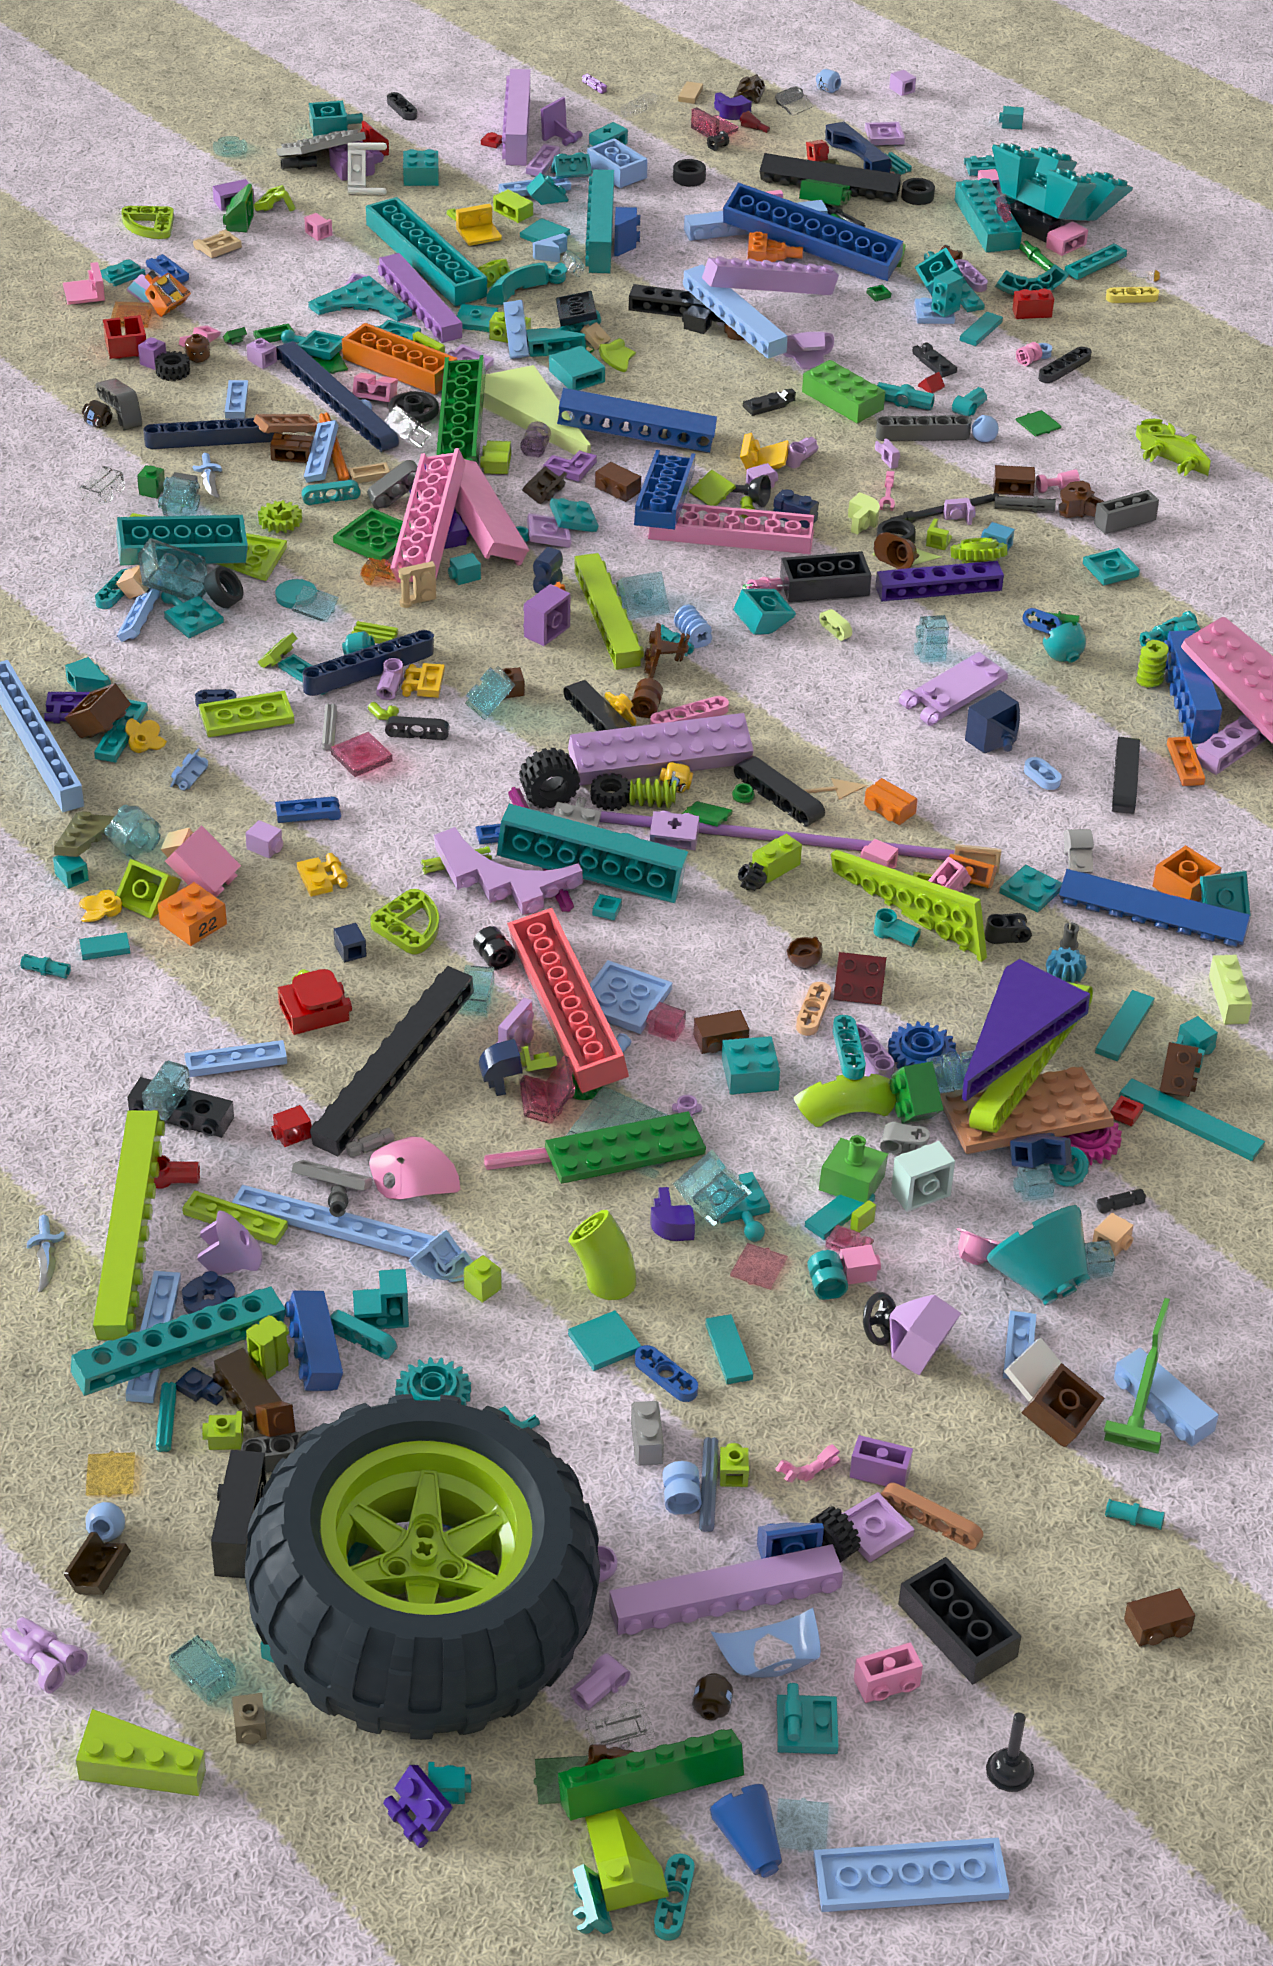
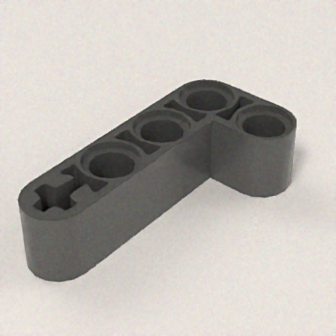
M116 378L96 383L98 396L102 401L116 409L120 426H123V430L142 426V416L135 390Z

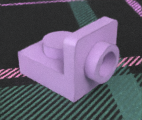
M969 498L945 500L943 513L945 520L965 518L967 525H972V518H975L976 512Z

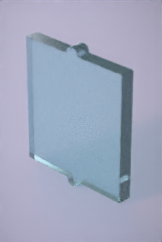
M304 585L300 594L296 595V602L292 611L327 622L331 614L335 612V605L339 597Z
M778 1798L776 1834L779 1848L797 1849L800 1853L804 1850L826 1849L829 1803L807 1801L805 1798H801V1800Z

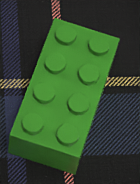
M828 360L803 373V393L855 423H859L884 410L885 390L832 360Z

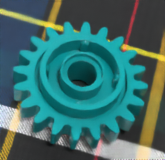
M429 1357L428 1363L424 1364L419 1359L418 1367L408 1364V1372L401 1371V1379H396L395 1396L412 1394L414 1401H440V1395H451L460 1397L461 1405L465 1406L466 1402L471 1400L468 1373L463 1374L462 1366L454 1369V1361H450L445 1365L443 1358L434 1363L432 1357Z

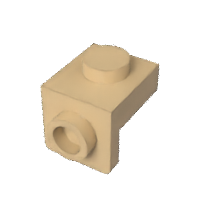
M597 322L591 326L586 325L580 331V333L585 334V339L596 350L599 349L600 344H607L611 340Z

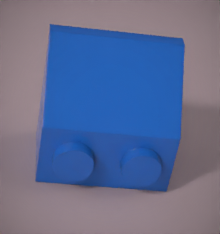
M615 207V257L635 249L636 242H640V231H637V226H640L641 215H637V207Z

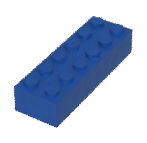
M1169 631L1167 640H1164V643L1169 647L1165 667L1166 683H1170V695L1174 696V707L1179 709V722L1184 724V736L1190 737L1192 744H1201L1210 739L1215 733H1218L1222 707L1212 680L1181 647L1184 640L1193 635L1195 631Z

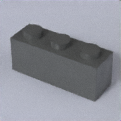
M1149 490L1097 503L1094 524L1104 534L1155 521L1159 499Z

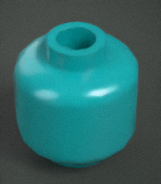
M366 631L348 634L345 642L342 643L343 653L347 655L374 646L375 641L373 636H369Z

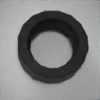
M683 159L675 162L673 165V181L676 184L695 187L703 184L706 180V166L699 160Z
M910 178L902 183L901 198L906 203L926 205L934 200L935 185L930 180Z
M898 518L888 519L881 522L877 527V536L885 532L903 535L900 536L901 538L909 539L915 544L916 529L910 521Z
M219 566L204 578V587L208 596L219 607L228 609L242 600L244 591L241 581L229 568Z

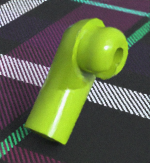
M371 702L368 705V710L379 720H387L389 717L398 716L397 714L399 713V708L390 705L388 710H385L376 702Z

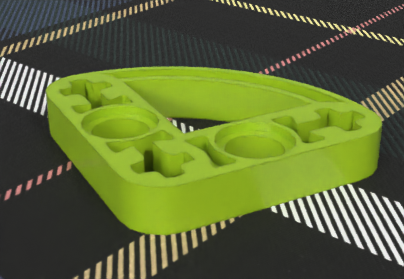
M125 206L122 208V222L132 233L151 239H167L171 236L174 221V209L172 207ZM135 221H155L154 228L140 225Z
M409 889L373 913L370 917V926L374 932L405 952L416 955L429 948L437 937L439 913L434 901L425 892L419 889ZM421 908H423L429 918L428 927L423 934L402 922ZM396 909L403 910L401 913H394L392 911ZM397 931L403 932L402 935H393L392 933Z

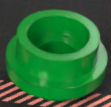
M745 783L736 785L732 792V798L739 803H749L755 797L753 788Z

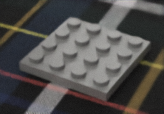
M358 129L336 131L327 135L297 140V142L281 144L282 148L276 150L278 156L304 154L363 140L366 137L365 132H358Z

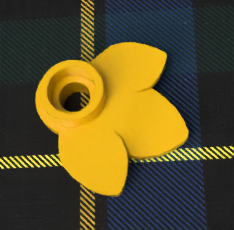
M606 692L604 696L610 705L632 726H635L636 718L631 712L633 707L631 700L622 693L619 696H614L610 692Z
M133 718L127 721L125 732L129 736V747L132 751L142 753L148 749L159 750L167 743L165 739L158 736L160 726L156 721L146 720L141 724Z
M101 890L97 896L90 895L79 902L80 907L87 910L81 919L82 922L97 921L104 916L113 917L122 910L121 898L115 896V893L111 890Z

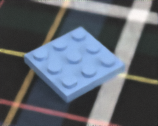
M607 960L590 983V987L608 1023L641 1034L672 991V982Z

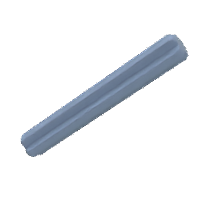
M706 1437L703 1443L702 1504L699 1519V1529L703 1532H712L715 1525L719 1443L715 1437Z

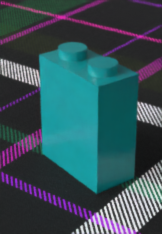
M583 346L549 355V371L568 389L579 391L605 382V366Z

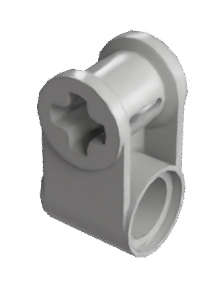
M889 1122L885 1125L880 1149L882 1152H890L892 1155H901L902 1153L916 1150L917 1145L918 1148L928 1145L930 1132L923 1126Z

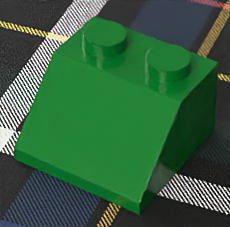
M248 183L232 198L230 205H227L226 214H223V225H226L227 231L248 232L254 217L252 184Z

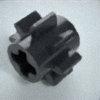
M751 862L744 864L738 872V879L742 882L740 887L753 891L762 888L767 879L766 873L763 872L764 866L757 862L754 864Z

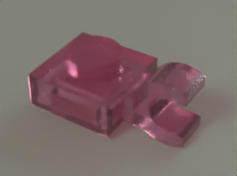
M836 1225L826 1240V1248L840 1253V1250L865 1245L872 1246L874 1239L867 1236L860 1238L859 1232Z

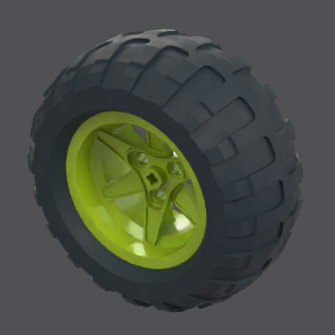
M412 1394L396 1395L389 1398L388 1404L371 1407L366 1403H362L341 1412L338 1420L330 1424L322 1423L318 1427H314L300 1439L294 1452L286 1459L282 1458L276 1465L263 1489V1497L256 1506L248 1527L245 1583L250 1602V1614L263 1644L269 1645L270 1655L282 1677L289 1684L294 1683L297 1688L300 1687L309 1696L311 1704L328 1715L331 1714L334 1717L339 1714L347 1719L356 1721L358 1729L374 1734H381L382 1730L410 1733V1739L415 1740L432 1739L434 1733L457 1731L459 1735L472 1734L484 1730L488 1722L499 1717H513L529 1707L540 1690L545 1686L551 1687L572 1661L574 1651L587 1634L593 1616L600 1580L599 1536L590 1505L583 1501L582 1489L574 1470L568 1463L565 1464L561 1458H557L551 1452L549 1442L530 1427L520 1428L510 1422L509 1415L505 1414V1412L488 1405L483 1410L461 1405L460 1397L440 1395V1401H414ZM409 1522L408 1529L406 1530L396 1523ZM442 1524L451 1526L453 1528L446 1532H443ZM355 1542L367 1544L383 1553L349 1567L347 1562L348 1552ZM490 1550L498 1561V1575L487 1571L465 1559V1557L480 1551ZM386 1591L393 1595H399L406 1591L407 1601L398 1600L381 1592ZM437 1594L444 1598H451L456 1595L462 1598L455 1601L435 1604Z

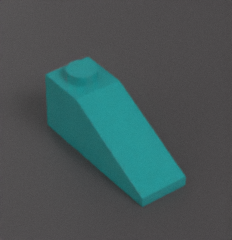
M551 328L527 330L530 357L549 356L578 346H583L586 349L584 333Z

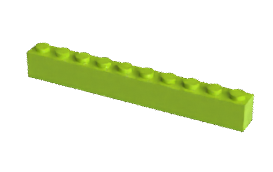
M158 1110L127 1111L93 1322L97 1340H116L129 1335L131 1330L136 1328L134 1310L135 1307H139L140 1296L137 1290L138 1285L143 1283L141 1263L146 1262L144 1243L149 1241L150 1232L147 1224L148 1220H152L153 1216L151 1199H155L156 1196L154 1178L159 1176L157 1157L162 1155L160 1138L165 1135V1122L160 1120Z

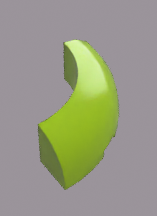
M870 1074L869 1077L864 1076L858 1080L838 1075L836 1080L823 1085L820 1081L794 1097L799 1110L815 1127H820L838 1116L853 1112H872L888 1116L897 1102L895 1093L893 1094L890 1089V1079L877 1074Z

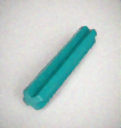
M164 1382L161 1385L156 1435V1450L158 1452H169L172 1446L177 1392L174 1382Z

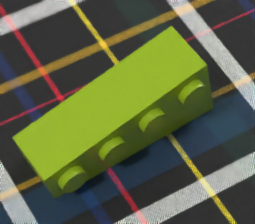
M91 1710L76 1757L79 1780L199 1796L206 1773L204 1750L100 1711Z

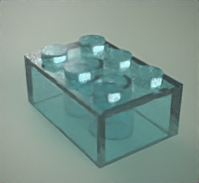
M150 538L138 553L142 585L184 600H190L197 596L202 598L206 593L204 578L208 574L205 557Z

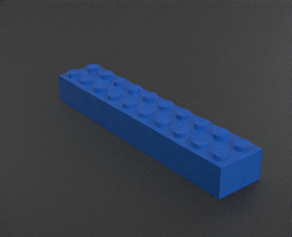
M739 182L723 207V223L751 233H767L768 239L779 243L784 242L790 247H803L804 252L885 281L889 280L903 256L902 240Z

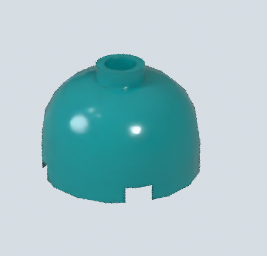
M1072 622L1052 629L1049 632L1051 636L1047 640L1044 637L1042 642L1046 652L1052 659L1059 662L1068 661L1072 663L1078 660L1085 650L1087 638L1079 623L1073 626Z

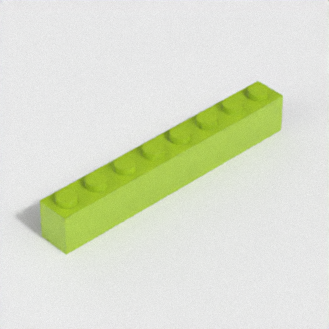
M599 553L574 556V573L615 669L641 666V659L644 658L643 647L638 644L637 633H633L632 622L628 621L627 610L623 609L622 599L620 596H617L616 585L612 584L610 572L607 573L605 561H602Z

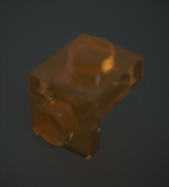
M369 557L360 573L366 585H371L376 576L388 580H394L395 578L391 570L392 564L385 559L377 560Z

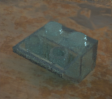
M499 666L495 669L490 667L480 678L482 681L481 685L479 686L476 683L466 694V697L469 699L465 704L484 720L488 718L515 686Z

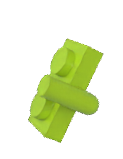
M283 185L269 189L254 204L256 211H268L274 207V203L283 198L290 212L296 209Z

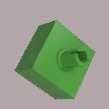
M854 1135L850 1140L840 1138L822 1165L819 1190L834 1196L843 1195L864 1203L867 1202L885 1177L888 1153L865 1146L866 1139L860 1135Z

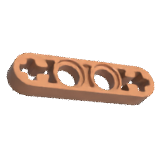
M889 1483L881 1492V1495L898 1513L912 1520L913 1518L917 1519L919 1524L935 1532H942L943 1536L968 1549H975L984 1536L982 1529L974 1522L899 1484Z

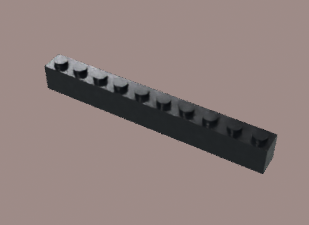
M447 966L442 973L436 976L434 983L429 989L424 990L421 998L415 1005L410 1007L407 1015L396 1024L388 1038L383 1039L378 1050L369 1056L367 1063L361 1070L355 1073L353 1080L348 1086L340 1091L338 1098L333 1104H329L322 1117L313 1123L310 1129L313 1146L337 1157L346 1149V1144L352 1142L472 996L474 987L471 975Z

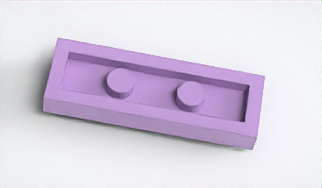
M543 144L527 165L526 174L537 176L541 172L544 175L552 165L554 156L560 154V147Z

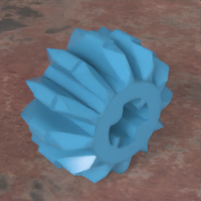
M1060 947L1059 950H1052L1046 960L1047 973L1070 983L1075 981L1081 982L1087 970L1085 955L1080 954L1079 950H1071L1070 947L1068 949Z

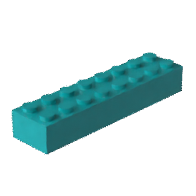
M593 169V176H589L585 267H589V273L611 274L614 170Z
M509 803L501 820L496 856L548 870L579 864L582 869L583 879L676 903L682 887L688 851Z

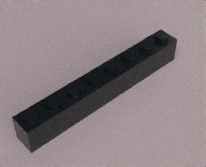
M764 153L759 170L761 180L766 183L778 182L784 186L791 184L801 188L802 180L812 179L850 186L849 190L852 191V197L859 195L871 200L875 198L882 199L885 202H897L902 185L900 174Z

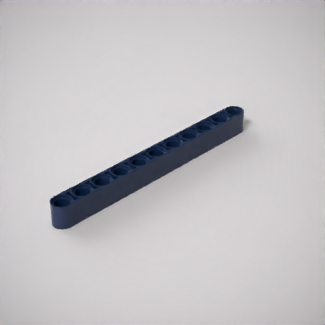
M294 341L276 346L277 360H280L283 366L290 369L293 375L297 378L299 377L303 384L309 386L312 392L319 395L322 401L329 404L332 410L339 413L342 419L349 422L351 427L359 431L361 436L369 440L371 445L377 450L379 449V452L399 446L397 433Z

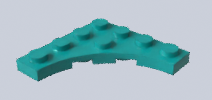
M369 275L308 301V308L318 315L340 311L341 307H354V310L368 311L369 308L379 310L380 314L388 316L397 322L412 316V309Z

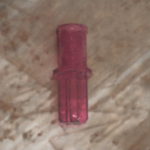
M1000 196L996 198L997 213L1001 216L1003 222L1007 223L1008 220L1012 219L1011 207L1005 197Z

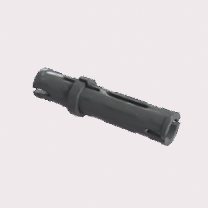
M995 496L994 509L1055 512L1056 499L1038 498V496H1034V498Z

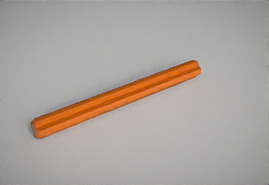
M327 412L319 415L320 423L331 421L330 415ZM336 436L331 458L339 481L350 480V475Z

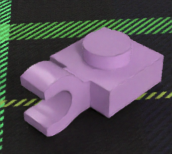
M884 439L883 444L875 441V450L882 455L881 459L891 469L898 467V460L900 459L899 450L888 439Z

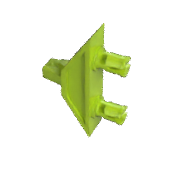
M1142 433L1140 448L1146 450L1143 452L1145 461L1150 458V462H1152L1157 456L1180 464L1177 466L1179 475L1184 472V476H1186L1191 470L1209 475L1211 460L1197 445V436L1189 434L1186 437L1172 434Z

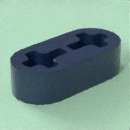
M230 689L200 690L195 694V704L199 708L198 704L235 699L237 695L235 691Z

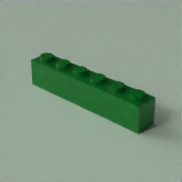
M732 1728L727 1730L721 1729L704 1736L689 1737L684 1741L662 1744L656 1748L641 1752H631L626 1756L603 1759L591 1765L572 1767L567 1771L558 1773L561 1806L569 1820L572 1821L744 1776L742 1743Z

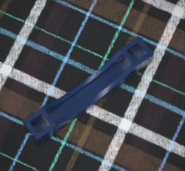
M846 122L826 125L825 140L829 145L834 148L847 150L861 157L864 161V169L890 173V168L892 167L891 158Z

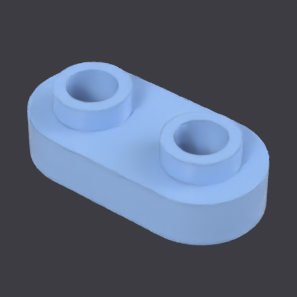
M1031 757L1025 761V774L1039 786L1047 790H1054L1060 787L1061 774L1045 760Z

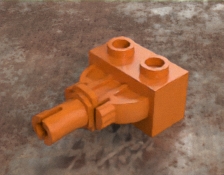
M749 233L747 260L775 262L777 260L784 261L786 258L802 259L803 247H788L784 242L779 243L775 240L767 239V233Z

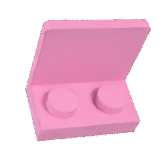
M98 262L90 263L91 270H88L89 280L63 283L68 305L105 301L103 279Z

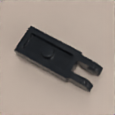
M928 342L923 343L922 348L918 345L912 347L913 355L933 372H940L942 378L957 373L958 367L934 350Z

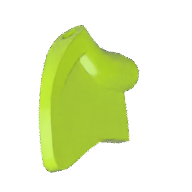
M621 338L615 339L609 344H600L599 346L600 357L608 365L621 372L627 371L628 361L636 354L635 351L625 347V342Z

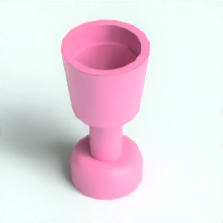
M1074 469L1059 473L1057 478L1047 479L1042 474L1037 475L1036 488L1039 493L1046 492L1048 487L1058 486L1060 489H1063L1070 482L1080 481L1079 473Z

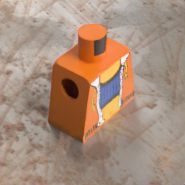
M152 270L145 276V279L150 283L145 291V295L160 317L183 304L191 294L170 273H166L159 278Z

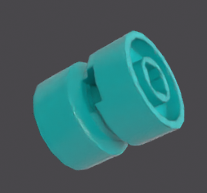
M822 1250L813 1254L807 1262V1267L816 1296L821 1300L840 1298L847 1292L848 1282L839 1254L832 1250Z

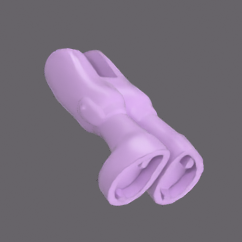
M21 1617L17 1621L18 1629L24 1637L9 1627L2 1632V1639L9 1649L25 1663L33 1664L39 1670V1686L48 1694L53 1693L63 1684L65 1671L69 1675L74 1676L87 1663L88 1655L86 1651L75 1645H68L59 1641L53 1632L44 1629L27 1618ZM43 1652H50L58 1660L49 1657Z

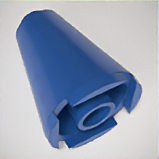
M753 1784L741 1788L743 1794L733 1797L732 1793L719 1799L711 1806L710 1814L712 1820L753 1874H761L765 1878L779 1870L778 1866L782 1863L768 1791L763 1784Z

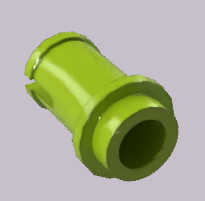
M749 496L741 498L740 505L742 509L755 510L753 501ZM744 514L741 515V517L744 518V519H746V518L748 517L747 515H744Z

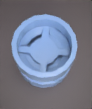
M687 1461L673 1462L666 1466L663 1470L666 1509L675 1515L696 1512L702 1504L698 1467Z

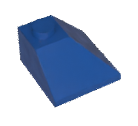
M785 1522L758 1526L757 1546L761 1559L822 1547L823 1524Z

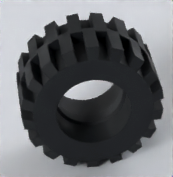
M544 748L541 752H534L532 757L528 756L525 759L526 763H522L519 779L527 799L532 805L539 806L542 809L545 807L553 808L557 802L568 803L571 801V797L576 796V791L580 788V777L572 758L564 750L559 749L557 751L556 748H550V750Z

